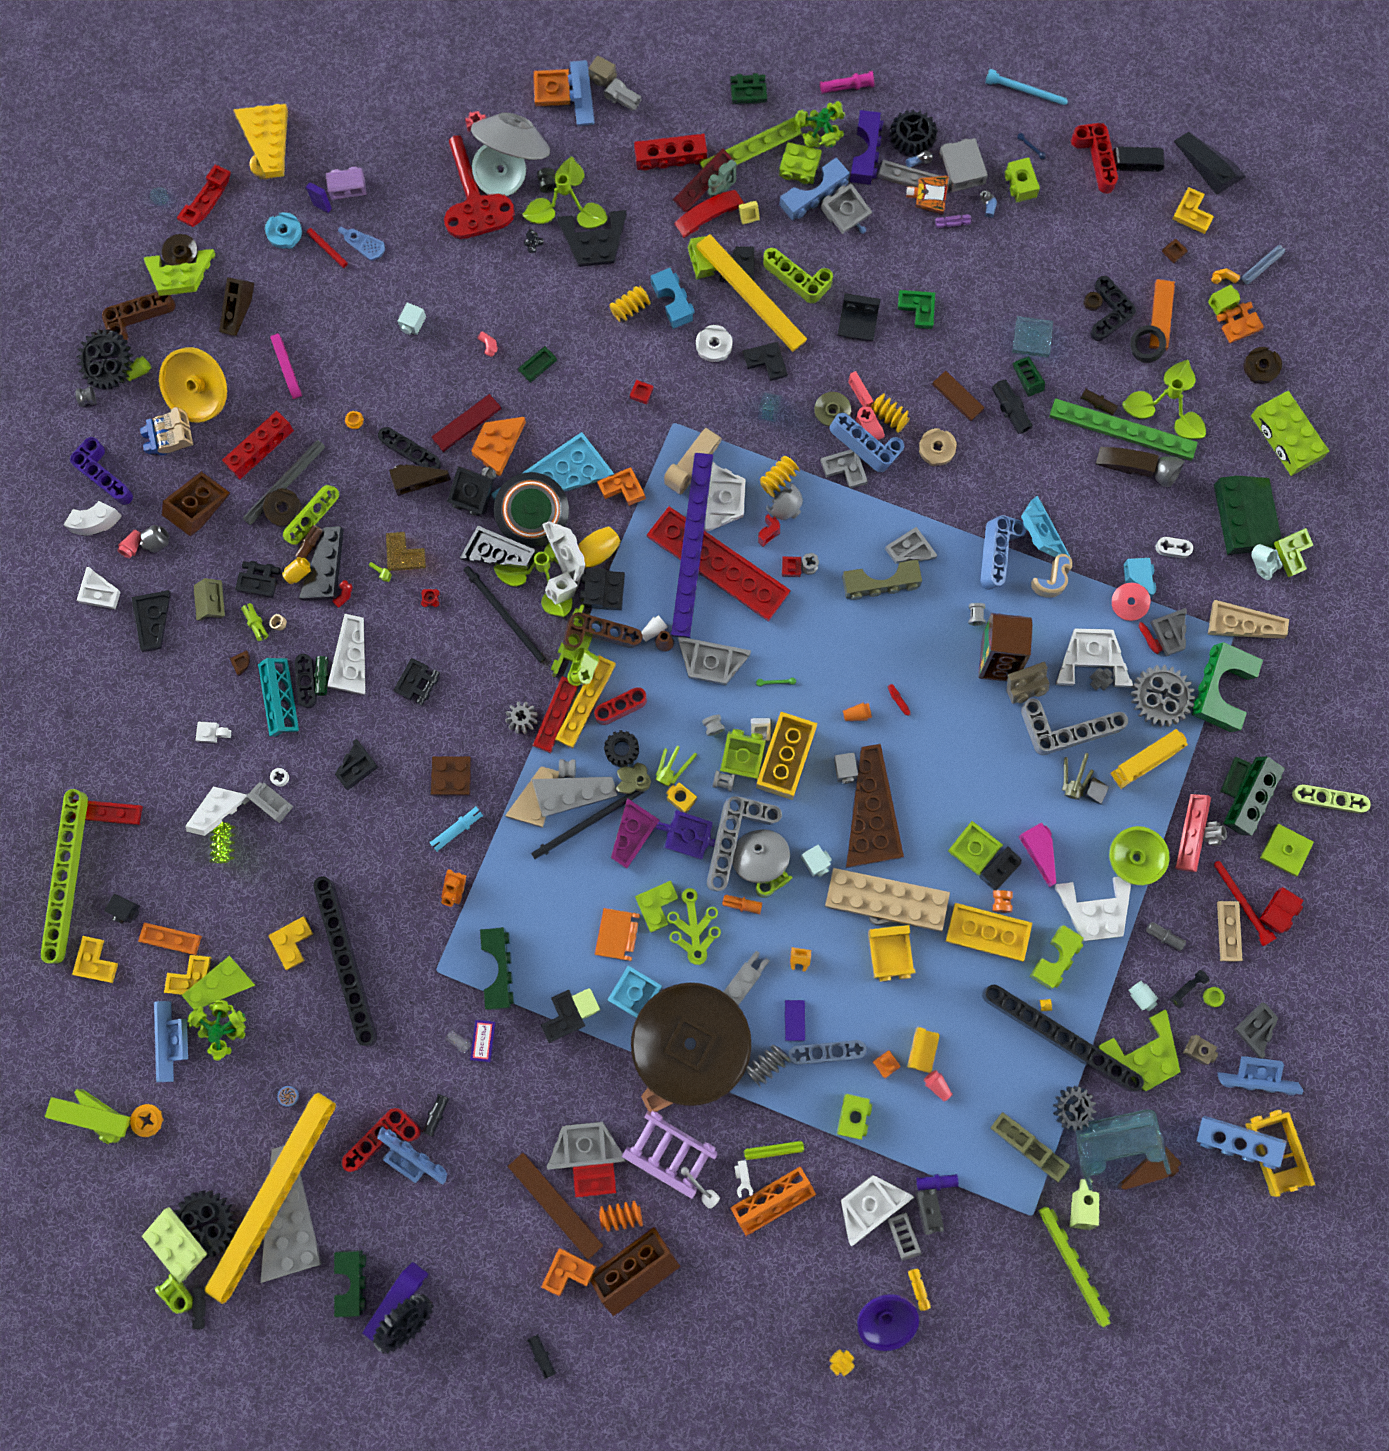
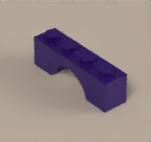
M860 110L857 135L865 140L868 149L862 155L853 157L850 182L871 185L872 178L876 179L877 168L874 167V163H878L879 152L876 151V147H880L881 136H878V132L882 131L884 121L880 120L881 112Z

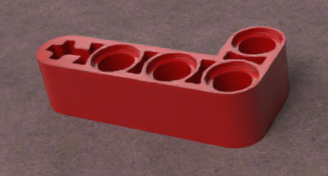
M1102 123L1077 126L1071 138V144L1078 149L1090 147L1098 188L1102 193L1109 194L1114 190L1118 181V175L1107 126Z
M393 1108L342 1158V1167L344 1170L352 1172L358 1171L385 1144L378 1139V1129L382 1126L386 1130L397 1133L405 1141L417 1140L420 1137L421 1128L403 1109ZM395 1112L401 1114V1120L398 1123L392 1120ZM409 1126L415 1129V1135L412 1138L406 1135V1129ZM367 1141L372 1145L369 1153L363 1150V1145ZM358 1155L364 1157H358L355 1160L354 1163L356 1164V1166H349V1164L351 1163L349 1159L356 1158Z

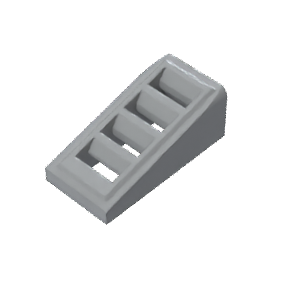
M907 1213L887 1219L901 1260L905 1261L921 1255ZM903 1221L906 1222V1225L897 1228L894 1227V1224ZM908 1229L909 1233L901 1236L897 1235L898 1232ZM911 1237L912 1241L900 1244L901 1240ZM911 1246H914L915 1248L914 1250L908 1251L906 1253L903 1252V1249Z

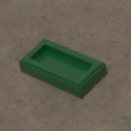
M544 346L521 365L518 371L531 383L553 365L557 358Z
M1234 757L1220 792L1236 798L1252 764Z

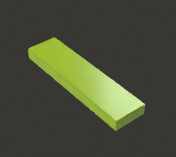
M51 1097L45 1118L120 1137H125L130 1120L129 1116Z

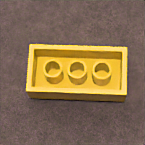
M780 712L756 784L757 789L793 800L818 723Z

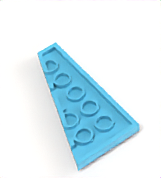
M582 432L523 472H536L547 475L555 480L564 492L595 483L614 474ZM500 488L491 494L494 500Z

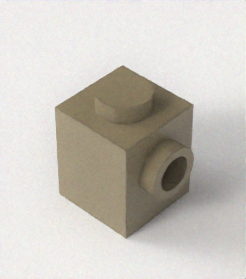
M598 55L588 68L589 79L593 80L598 86L602 85L607 88L612 80L617 77L615 64Z

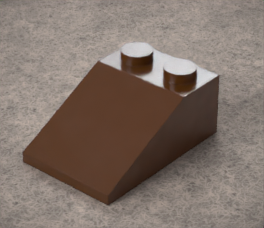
M201 471L163 500L162 516L191 537L204 526L230 495V492Z

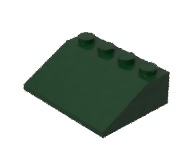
M1239 475L1220 477L1214 484V490L1227 555L1251 553L1258 544L1276 550L1274 542L1282 538L1270 479Z

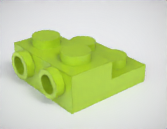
M788 142L780 165L779 176L785 180L793 179L803 184H814L822 150Z
M733 729L732 732L729 731L720 771L758 779L766 739L763 738V735L759 733H752L751 736L745 735L744 731L740 729Z

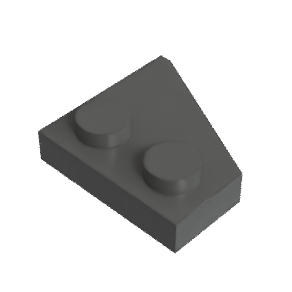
M1260 1003L1234 1030L1260 1059H1263L1266 1055L1264 1051L1267 1042L1271 1040L1272 1030L1276 1026L1278 1017L1266 1003Z

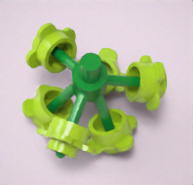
M840 101L834 104L828 103L827 108H823L820 113L816 110L810 111V116H808V112L798 110V114L795 116V123L798 125V129L810 126L814 130V132L808 131L807 134L802 135L808 147L813 148L815 146L819 148L820 145H824L826 148H831L844 136V132L840 131L838 126H831L829 123L830 119L834 121L837 118H844L845 114L842 109V103ZM820 127L825 130V135L821 137L822 142L818 143L820 136L817 133L820 131Z
M216 1000L214 1004L209 1005L212 1015L216 1017L214 1021L206 1019L207 1015L203 1011V1007L193 1010L188 1016L189 1026L196 1028L201 1026L197 1033L200 1038L206 1037L212 1043L207 1049V1053L211 1054L216 1061L221 1060V1058L232 1052L231 1048L227 1047L225 1041L219 1040L222 1035L226 1034L231 1040L236 1038L243 1039L245 1037V1014L240 1010L236 1012L233 1006L228 1005V1002L224 1000ZM228 1016L230 1021L222 1026L220 1019Z

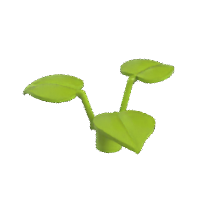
M572 156L559 167L555 174L557 188L554 189L555 193L552 204L545 198H537L528 205L522 214L529 222L535 224L548 223L556 215L553 207L556 204L558 193L563 196L570 193L578 209L581 211L577 215V221L580 226L592 229L607 222V214L600 205L587 203L583 209L578 202L571 186L579 185L584 180L585 175L582 167Z
M1189 360L1179 362L1166 371L1164 382L1168 389H1165L1156 401L1152 402L1153 399L1149 393L1137 391L1129 395L1122 403L1123 408L1128 414L1135 418L1146 419L1154 415L1155 408L1153 405H1156L1165 395H1168L1171 399L1178 398L1180 419H1177L1174 424L1176 433L1186 439H1202L1206 435L1204 422L1198 414L1188 412L1183 415L1182 392L1191 389L1196 381Z
M548 543L544 552H538L534 556V562L530 569L497 565L494 566V571L502 582L516 587L526 582V574H530L534 567L539 572H545L547 581H549L548 570L550 569V562L555 561L557 564L559 563L551 544ZM544 594L541 600L542 608L550 615L564 617L571 611L572 598L555 605L552 599H549L547 594Z

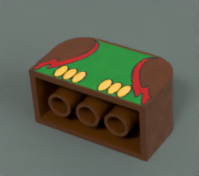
M991 613L982 635L979 679L1007 682L1008 674L1024 669L1031 656V617Z

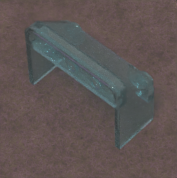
M1146 1109L1088 1122L1089 1127L1083 1126L1082 1131L1076 1130L1080 1166L1089 1191L1093 1190L1091 1176L1099 1175L1106 1169L1105 1161L1146 1153L1149 1161H1163L1167 1174H1171L1159 1121L1153 1110Z

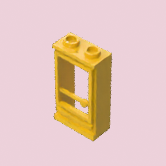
M1175 729L1119 765V768L1112 771L1110 775L1120 789L1180 752L1188 745L1186 743L1187 739L1182 732Z
M1280 1109L1269 1112L1270 1116L1263 1118L1262 1115L1250 1118L1251 1122L1245 1125L1247 1129L1258 1132L1257 1129L1281 1122L1292 1153L1283 1155V1159L1294 1156L1297 1167L1273 1174L1271 1168L1263 1166V1162L1259 1161L1270 1196L1278 1197L1281 1196L1280 1193L1286 1191L1293 1192L1298 1190L1299 1187L1315 1185L1290 1113L1282 1112ZM1262 1144L1256 1146L1259 1154H1266Z

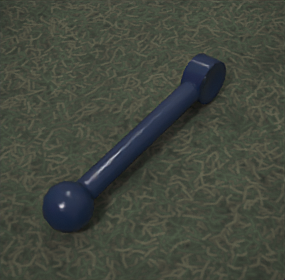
M1023 133L1018 134L1017 139L1027 144L1039 155L1040 159L1046 158V154L1040 152L1026 140Z

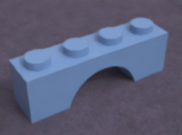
M835 158L822 167L821 177L823 181L817 188L804 191L793 187L780 197L779 206L792 221L796 218L800 219L806 214L807 210L816 208L820 201L828 195L832 196L834 191L843 185L846 186L849 181L850 172Z

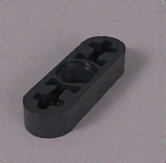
M299 654L294 662L298 702L302 707L309 709L314 707L317 702L314 664L309 655ZM303 659L309 662L305 664V668L310 672H304L303 666L299 664ZM303 677H310L311 682L309 685H301ZM301 690H308V696L312 698L308 704L303 701L306 698V692H301Z

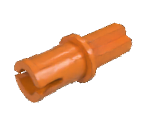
M724 895L722 901L723 906L739 909L740 912L748 911L760 915L762 902L748 900L744 896L739 898Z

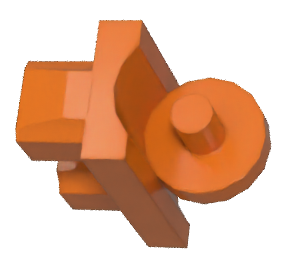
M450 869L447 870L441 896L442 904L452 907L454 903L458 905L461 903L466 875L454 873Z

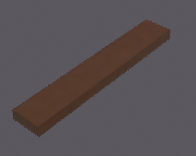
M524 1152L508 1165V1168L587 1260L604 1246Z

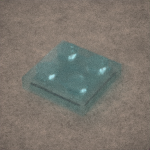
M1017 316L1012 353L1049 357L1053 321Z

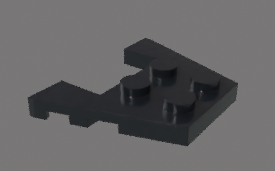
M626 210L610 212L612 228L574 232L573 215L557 217L558 225L579 267L615 263L627 216Z

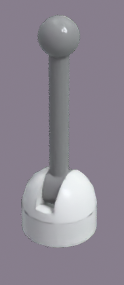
M684 1167L681 1169V1174L687 1176L703 1193V1204L707 1208L714 1207L720 1199L719 1195L713 1190L705 1191L689 1173L688 1168Z

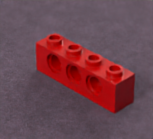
M705 134L634 142L637 170L647 171L658 167L664 169L675 165L682 167L692 163L699 165L700 162L707 159Z
M276 410L222 461L240 480L294 430L290 423Z

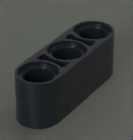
M1117 147L1113 149L1117 171L1120 169V171L1138 170L1154 172L1155 170V172H1159L1165 168L1164 150L1162 148Z

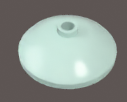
M483 145L474 156L472 172L477 185L489 195L499 193L508 196L517 191L522 185L526 175L525 160L522 158L512 157ZM500 165L504 167V171L501 173L498 171Z

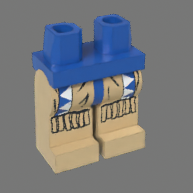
M178 407L171 409L170 413L146 420L147 425L140 428L142 437L145 439L149 438L150 442L143 445L144 452L149 455L157 453L162 456L193 445L191 430L188 429L190 425L187 412Z

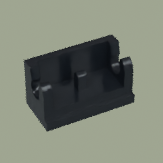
M1008 846L979 878L992 890H998L1021 865L1022 859Z

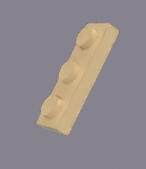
M1239 901L1217 902L1220 961L1240 962L1242 961Z

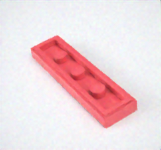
M1190 794L1176 863L1177 870L1197 872L1211 802L1209 795Z

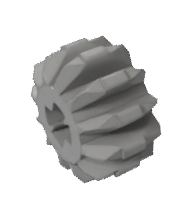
M517 702L516 708L510 705L512 712L506 711V715L509 718L505 719V721L510 724V730L515 728L517 734H519L521 729L526 734L527 727L532 731L534 728L531 724L538 723L534 719L538 714L533 712L535 709L533 705L528 707V702H524L523 706H521L520 702ZM521 714H524L525 720L522 718V721H519L518 716L521 717Z

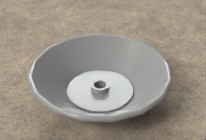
M500 113L472 124L471 132L475 138L487 147L500 153L528 160L543 159L550 155L549 145L534 125L522 116L513 113Z

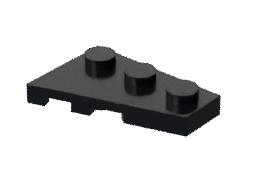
M170 590L131 597L140 650L142 652L162 648L171 594Z

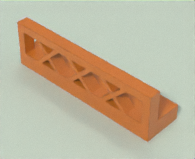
M798 1167L730 1208L745 1236L812 1198L816 1193L802 1168ZM801 1175L803 1180L797 1184H792V1180ZM784 1187L782 1193L774 1194L775 1189ZM761 1197L767 1198L765 1203L761 1205L756 1204L757 1200ZM744 1207L749 1208L748 1212L741 1217L737 1213Z

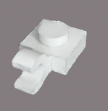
M198 722L195 740L197 742L217 743V737L231 738V730L223 727L219 728L218 723Z
M746 1160L738 1161V1166H734L736 1179H741V1185L737 1189V1194L739 1197H742L741 1190L747 1188L751 1196L753 1190L749 1182Z

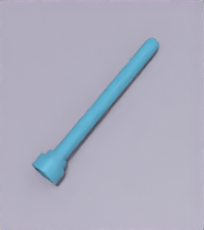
M989 70L985 82L987 84L999 83L1061 105L1068 103V100L1064 97L999 76L996 70Z

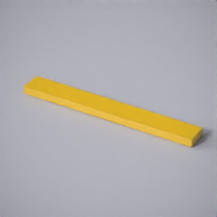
M710 234L697 243L696 248L792 352L806 342L807 338Z

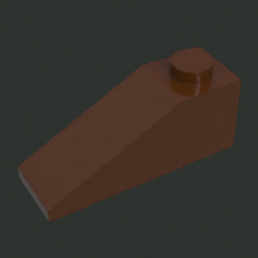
M1159 1144L1117 1187L1121 1190H1126L1168 1178L1169 1176L1173 1177L1180 1170L1178 1167L1182 1163L1165 1145Z

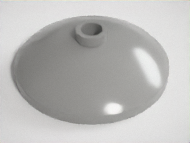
M766 829L754 830L745 834L737 841L732 865L736 873L746 881L753 883L769 882L779 877L787 868L790 861L789 846L786 840L774 831Z

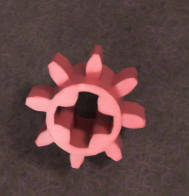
M479 111L470 112L469 118H465L467 130L471 131L473 123L485 119V114L481 116Z

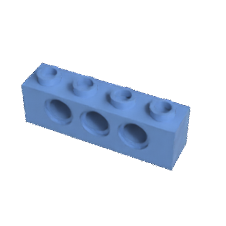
M1205 1115L1202 1117L1197 1142H1200V1146L1213 1149V1147L1222 1149L1221 1152L1233 1156L1235 1153L1241 1155L1243 1160L1249 1162L1257 1160L1263 1162V1166L1271 1169L1280 1168L1287 1143L1286 1140ZM1216 1132H1223L1226 1140L1224 1142L1217 1141L1215 1138ZM1243 1138L1247 1142V1147L1239 1148L1235 1140ZM1260 1144L1265 1145L1268 1153L1265 1155L1259 1154L1256 1146Z

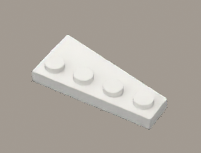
M344 615L327 685L328 688L365 695L364 618Z

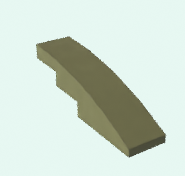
M1003 1112L990 1128L1057 1183L1062 1180L1071 1167L1054 1154L1051 1149L1037 1140L1034 1135Z

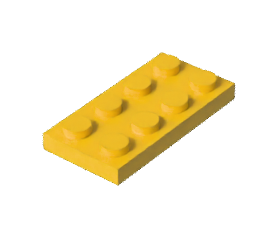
M954 903L945 942L1024 962L1032 923Z

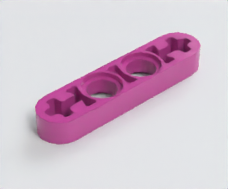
M279 333L272 335L270 338L292 398L301 397L302 393L294 376L290 360H288L289 357Z

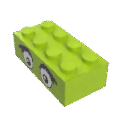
M1289 391L1258 406L1251 415L1291 476L1322 460L1329 452Z

